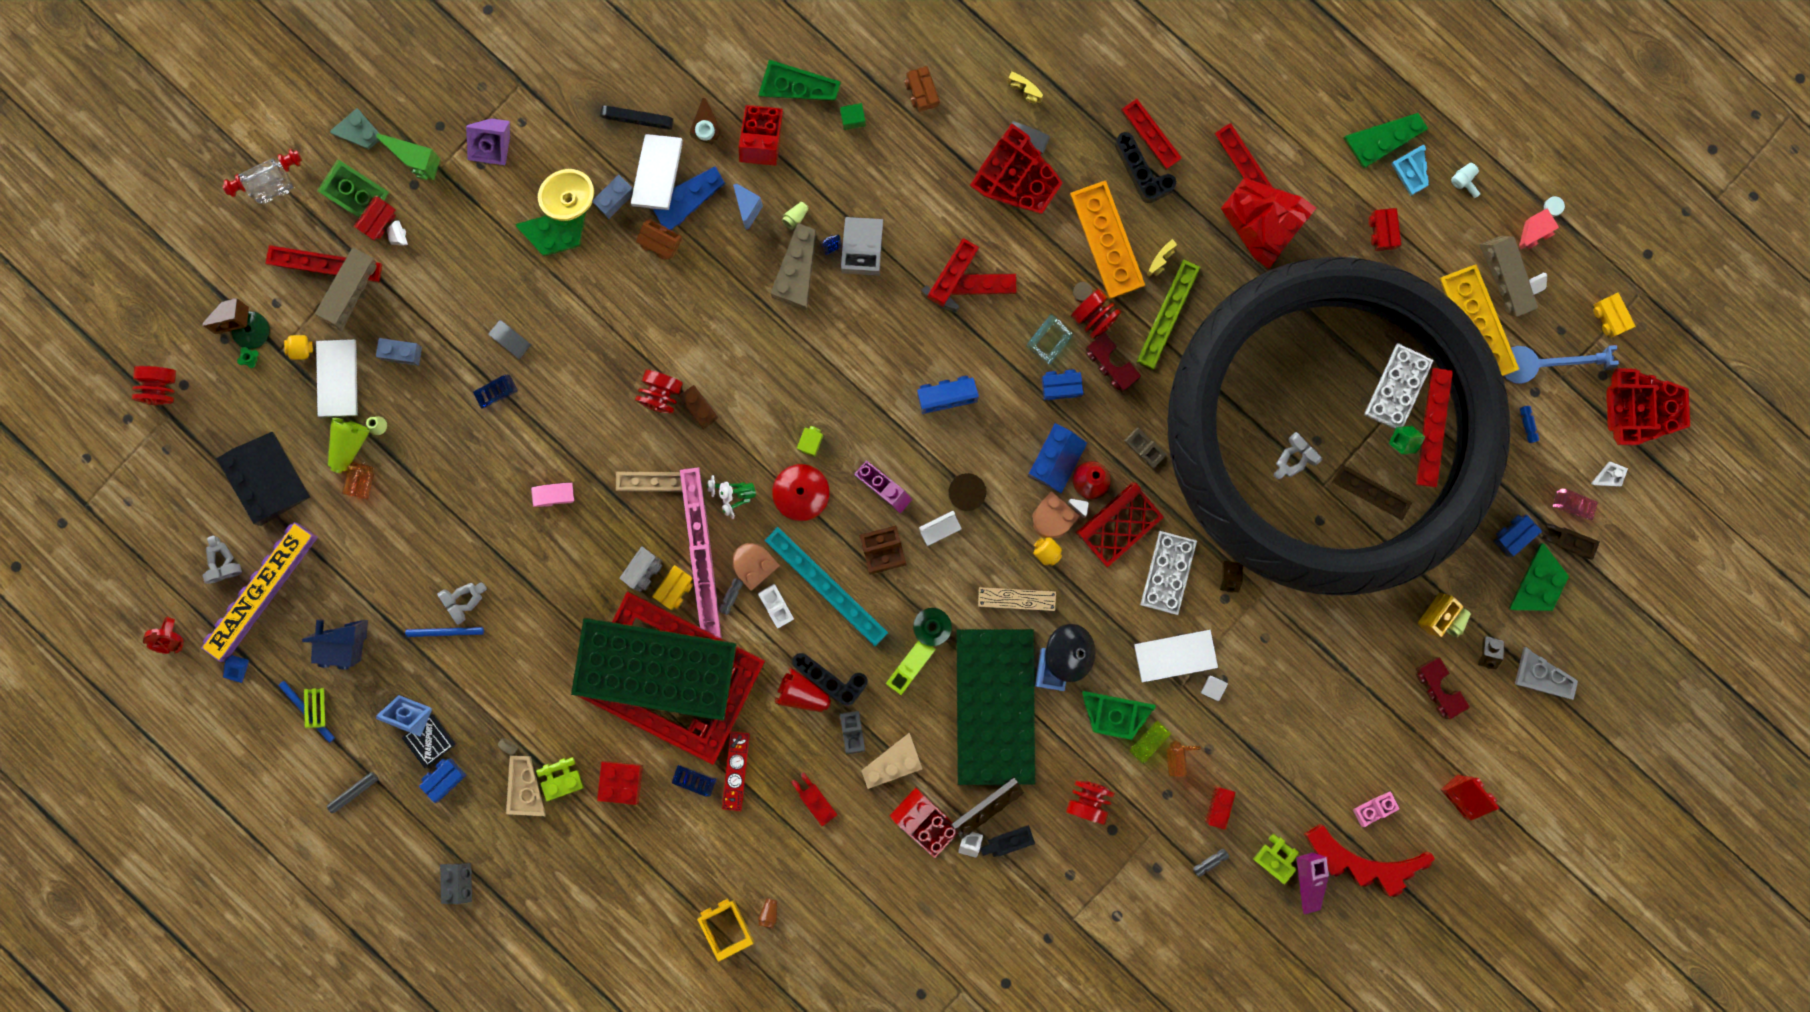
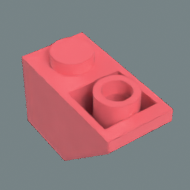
M1548 208L1525 221L1519 244L1520 250L1525 247L1529 250L1539 244V239L1544 238V240H1547L1555 235L1554 231L1559 226Z

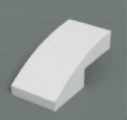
M775 584L758 593L777 629L794 620Z

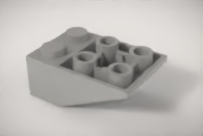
M845 217L841 262L842 273L880 276L883 219Z
M641 546L620 579L634 590L639 592L646 590L652 582L650 580L652 575H657L663 566L661 562L663 560Z

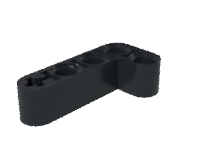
M1128 132L1119 134L1115 142V148L1141 199L1146 203H1153L1171 194L1176 186V178L1171 174H1165L1155 179L1134 137ZM1122 140L1128 142L1127 147L1125 144H1121ZM1135 156L1138 162L1132 163L1128 157ZM1137 173H1144L1146 179H1139ZM1162 182H1170L1171 188H1165ZM1151 189L1155 195L1148 196L1145 190Z
M798 653L792 659L795 669L843 705H852L868 684V679L863 673H855L845 684L804 653ZM798 657L801 659L805 657V663H807L808 665H810L811 662L814 663V665H812L809 668L808 673L804 672V670L807 669L805 666H797ZM814 668H819L822 671V676L819 679H814L811 675ZM856 676L864 678L865 683L862 687L855 686L854 679ZM831 679L835 680L838 684L837 689L834 691H830L827 688V682ZM846 691L853 694V699L849 703L844 702L842 699V695Z

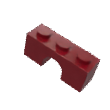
M1104 332L1087 346L1086 355L1092 362L1095 361L1100 366L1098 369L1103 376L1110 378L1112 387L1116 391L1120 390L1123 393L1139 380L1141 375L1130 362L1122 367H1116L1111 364L1109 355L1117 346Z
M1435 657L1416 668V676L1419 682L1425 684L1428 689L1426 693L1437 704L1436 710L1442 718L1452 719L1470 708L1461 691H1454L1448 695L1442 691L1441 681L1450 673L1440 657Z

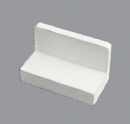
M954 511L919 527V531L927 546L962 529Z

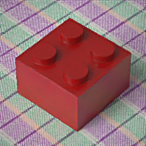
M602 761L597 801L639 804L643 765Z

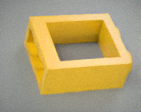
M729 899L723 900L718 903V908L712 910L710 907L700 912L701 916L697 919L718 962L755 942L735 900L730 902ZM731 907L745 938L721 950L706 920Z

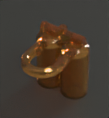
M352 462L351 466H347L348 470L342 494L369 499L374 477V467L367 466L365 463L358 464Z
M1171 742L1170 747L1167 749L1168 775L1174 777L1187 776L1185 751L1201 750V746H1181L1180 742Z

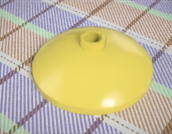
M564 169L551 174L542 183L538 192V202L542 211L548 217L559 221L572 220L581 216L589 209L594 199V186L590 178L583 172L574 169Z

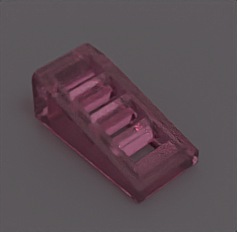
M1559 489L1553 507L1588 520H1593L1598 502L1568 489ZM1586 504H1589V505H1588V508H1587V512L1585 513L1584 510H1585Z

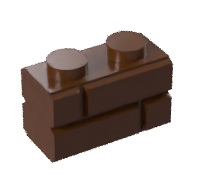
M694 385L679 395V398L703 429L718 419L716 413Z

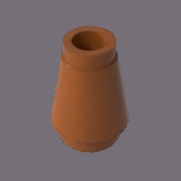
M766 899L758 917V926L774 929V924L777 923L776 900Z

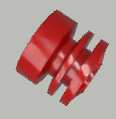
M1100 288L1085 299L1070 316L1078 325L1085 321L1089 323L1084 330L1086 333L1092 328L1095 329L1089 336L1092 340L1106 332L1116 322L1122 312L1118 308L1112 314L1110 313L1115 304L1112 303L1107 307L1103 305L1108 297Z
M156 366L134 367L133 380L141 382L142 385L132 387L133 391L141 392V394H132L133 401L147 405L174 403L173 397L165 395L175 394V390L166 388V385L175 384L176 370Z
M646 369L641 382L649 387L648 389H638V392L645 395V397L636 396L635 401L649 410L673 414L674 408L668 406L667 403L676 405L677 402L670 398V394L680 395L683 382L671 376Z
M1075 780L1074 785L1081 787L1082 791L1072 790L1073 794L1079 796V801L1069 800L1066 812L1105 825L1109 812L1102 809L1101 806L1102 804L1111 805L1112 802L1104 800V796L1114 797L1115 793L1105 786L1090 781Z

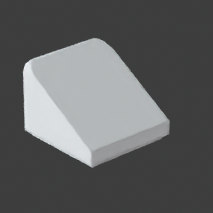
M1542 273L1529 280L1533 294L1546 289V273Z
M1070 499L1068 505L1083 518L1086 517L1089 503Z
M1208 676L1201 693L1219 701L1228 683L1213 676Z
M972 832L961 840L958 852L976 858L983 835Z

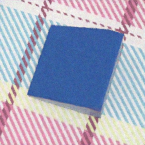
M231 655L225 661L223 678L242 683L249 660Z

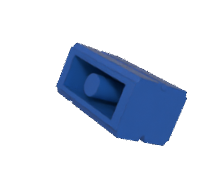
M1075 369L1065 370V374H1057V371L1046 372V375L1042 376L1044 400L1082 397L1081 372L1076 373Z
M1527 514L1517 515L1510 521L1511 526L1507 529L1503 527L1496 533L1498 537L1494 539V542L1509 558L1514 557L1542 532Z
M442 759L435 766L437 769L432 774L429 772L421 779L423 783L419 787L434 803L439 802L467 776L453 759Z

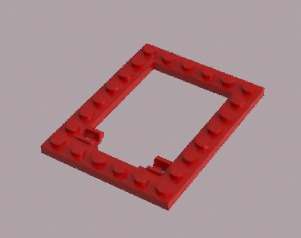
M629 591L626 592L612 620L614 623L633 626L637 618L662 631L726 641ZM737 646L725 720L714 719V721L711 720L710 724H705L694 717L689 729L645 707L578 697L714 765L766 660ZM696 728L702 731L700 735L694 732Z

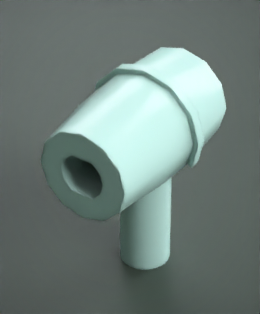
M1469 163L1456 172L1451 182L1458 189L1466 187L1473 198L1480 195V192L1471 182L1478 174L1479 169L1475 164Z

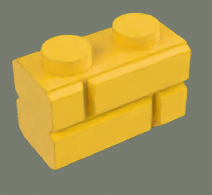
M1619 292L1593 304V312L1598 319L1600 318L1603 324L1602 330L1609 338H1613L1636 327Z
M674 565L652 597L670 610L678 609L683 602L682 596L684 593H689L693 589L694 579Z
M1439 593L1418 621V625L1429 635L1442 638L1463 609V605L1452 595Z

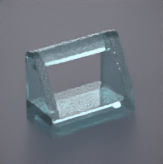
M1050 314L1027 343L1026 347L1045 362L1051 364L1074 334L1056 317ZM1054 325L1065 334L1047 356L1037 347V344Z

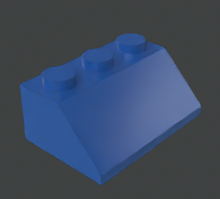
M962 376L957 378L958 381L954 382L944 380L940 381L939 385L931 386V384L920 386V389H917L921 413L926 414L977 403L979 395L974 378Z
M1055 423L1028 477L1062 493L1087 442L1072 431Z

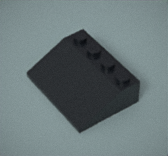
M274 432L235 447L216 458L254 525L262 526L310 498L308 491Z

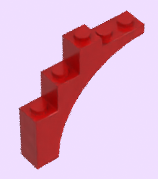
M1321 824L1303 834L1315 854L1327 857L1328 873L1330 876H1339L1345 872L1344 868H1347L1356 885L1366 887L1372 884L1375 878L1384 894L1389 897L1400 895L1403 892L1402 889L1406 887L1403 879H1411L1415 876L1414 872L1419 869L1425 870L1432 865L1431 862L1435 860L1432 853L1427 851L1414 858L1398 862L1367 860L1356 856L1341 846L1330 835L1324 825Z

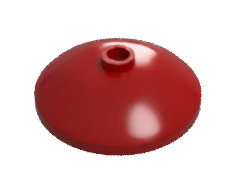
M796 464L787 467L777 476L773 485L772 496L775 506L785 517L794 521H808L820 515L826 508L830 497V489L825 476L818 469L806 464ZM803 488L804 493L802 495L797 494V489Z

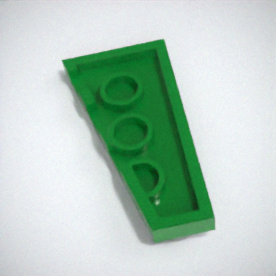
M769 60L758 96L836 101L841 81Z
M1419 113L1346 135L1343 139L1362 168L1365 169L1422 134L1428 127Z

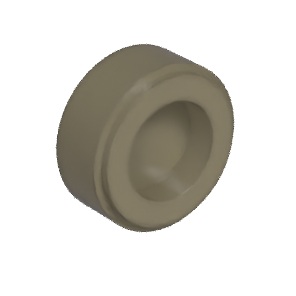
M1086 282L1076 284L1073 289V296L1079 302H1083L1092 294V288Z
M502 738L498 743L499 748L507 754L514 755L518 750V747L506 738Z

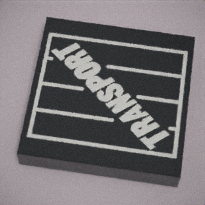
M434 714L429 716L421 737L410 732L402 737L424 768L430 766L457 745Z

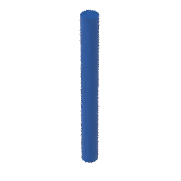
M484 627L406 629L405 635L406 637L484 635Z
M285 681L281 682L278 686L305 715L304 702ZM309 709V721L313 724V712ZM326 727L316 728L329 743L335 739Z

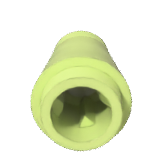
M800 202L786 212L782 219L784 225L791 230L796 228L797 223H801L809 210L808 206Z
M370 417L366 421L368 429L374 435H381L387 429V422L383 417Z
M1463 608L1446 632L1453 637L1462 635L1471 613Z

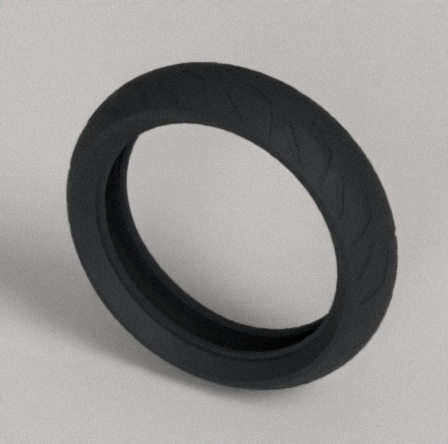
M1324 257L1290 263L1257 276L1227 296L1202 322L1183 353L1171 388L1167 419L1170 457L1180 490L1195 518L1216 544L1241 565L1267 580L1298 591L1334 596L1368 594L1405 584L1437 567L1460 548L1482 522L1496 497L1507 465L1511 432L1509 404L1501 371L1488 343L1469 316L1443 292L1416 275L1381 262L1351 257ZM1336 306L1362 310L1380 316L1396 324L1416 339L1431 355L1439 369L1453 371L1450 393L1456 414L1457 439L1454 460L1447 481L1432 506L1417 522L1401 534L1379 545L1358 549L1326 548L1308 544L1286 535L1267 523L1251 509L1232 483L1223 463L1217 438L1216 414L1221 385L1231 361L1243 343L1260 328L1284 315L1303 309Z

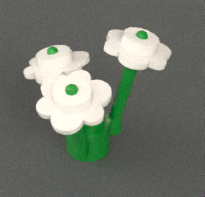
M712 475L711 480H708L706 485L712 497L715 495V488H720L719 495L723 499L724 504L722 506L723 513L726 516H730L731 519H734L735 516L732 509L742 504L750 503V498H755L756 496L753 483L729 484L724 482L722 484H715L714 475ZM737 493L738 498H742V500L730 505L729 502L732 501V494Z

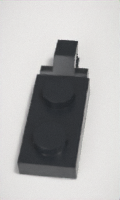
M1029 825L992 837V839L988 840L989 845L980 847V851L983 856L990 853L993 854V857L1002 856L1034 845L1035 841Z

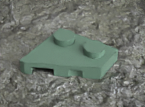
M358 108L330 130L332 135L343 138L353 144H358L368 150L380 141L376 137L377 133H380Z

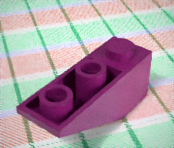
M867 460L854 474L898 513H901L913 500L905 490Z
M1315 853L1298 856L1297 866L1303 914H1308L1321 910L1329 877L1327 857Z

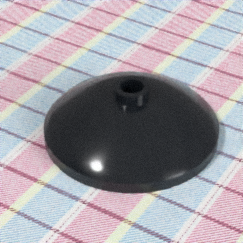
M1066 624L1057 628L1051 634L1046 646V662L1051 673L1061 681L1076 682L1083 679L1091 671L1095 661L1096 650L1090 633L1082 626L1076 624Z

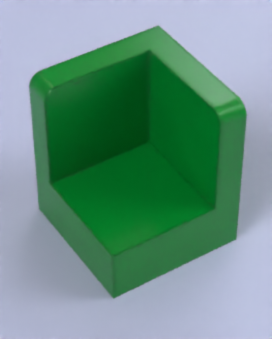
M862 103L840 107L844 130L866 126Z
M1413 426L1397 427L1388 444L1402 455L1418 452L1425 436Z

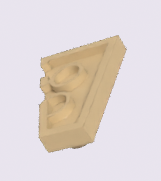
M510 756L506 814L546 816L531 756Z

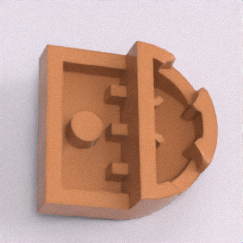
M1051 491L1033 512V527L1043 538L1051 537L1058 539L1070 529L1080 515Z
M745 543L738 547L733 554L732 567L750 591L780 566L769 552L758 543Z

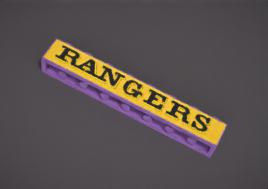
M294 522L286 528L282 540H278L274 544L273 552L270 556L267 555L263 559L261 568L251 575L250 583L247 587L245 586L240 590L238 599L228 606L227 614L216 622L215 630L203 640L204 644L201 648L219 662H225L317 540L318 536L301 524Z

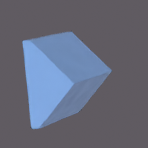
M734 184L740 213L747 230L750 229L762 209V201L758 195L738 184Z
M1041 648L1035 687L1065 691L1066 682L1057 679L1051 673L1046 662V648Z
M398 695L376 716V719L421 737L432 708Z

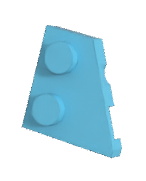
M1425 145L1418 147L1391 164L1410 196L1429 185L1426 174Z

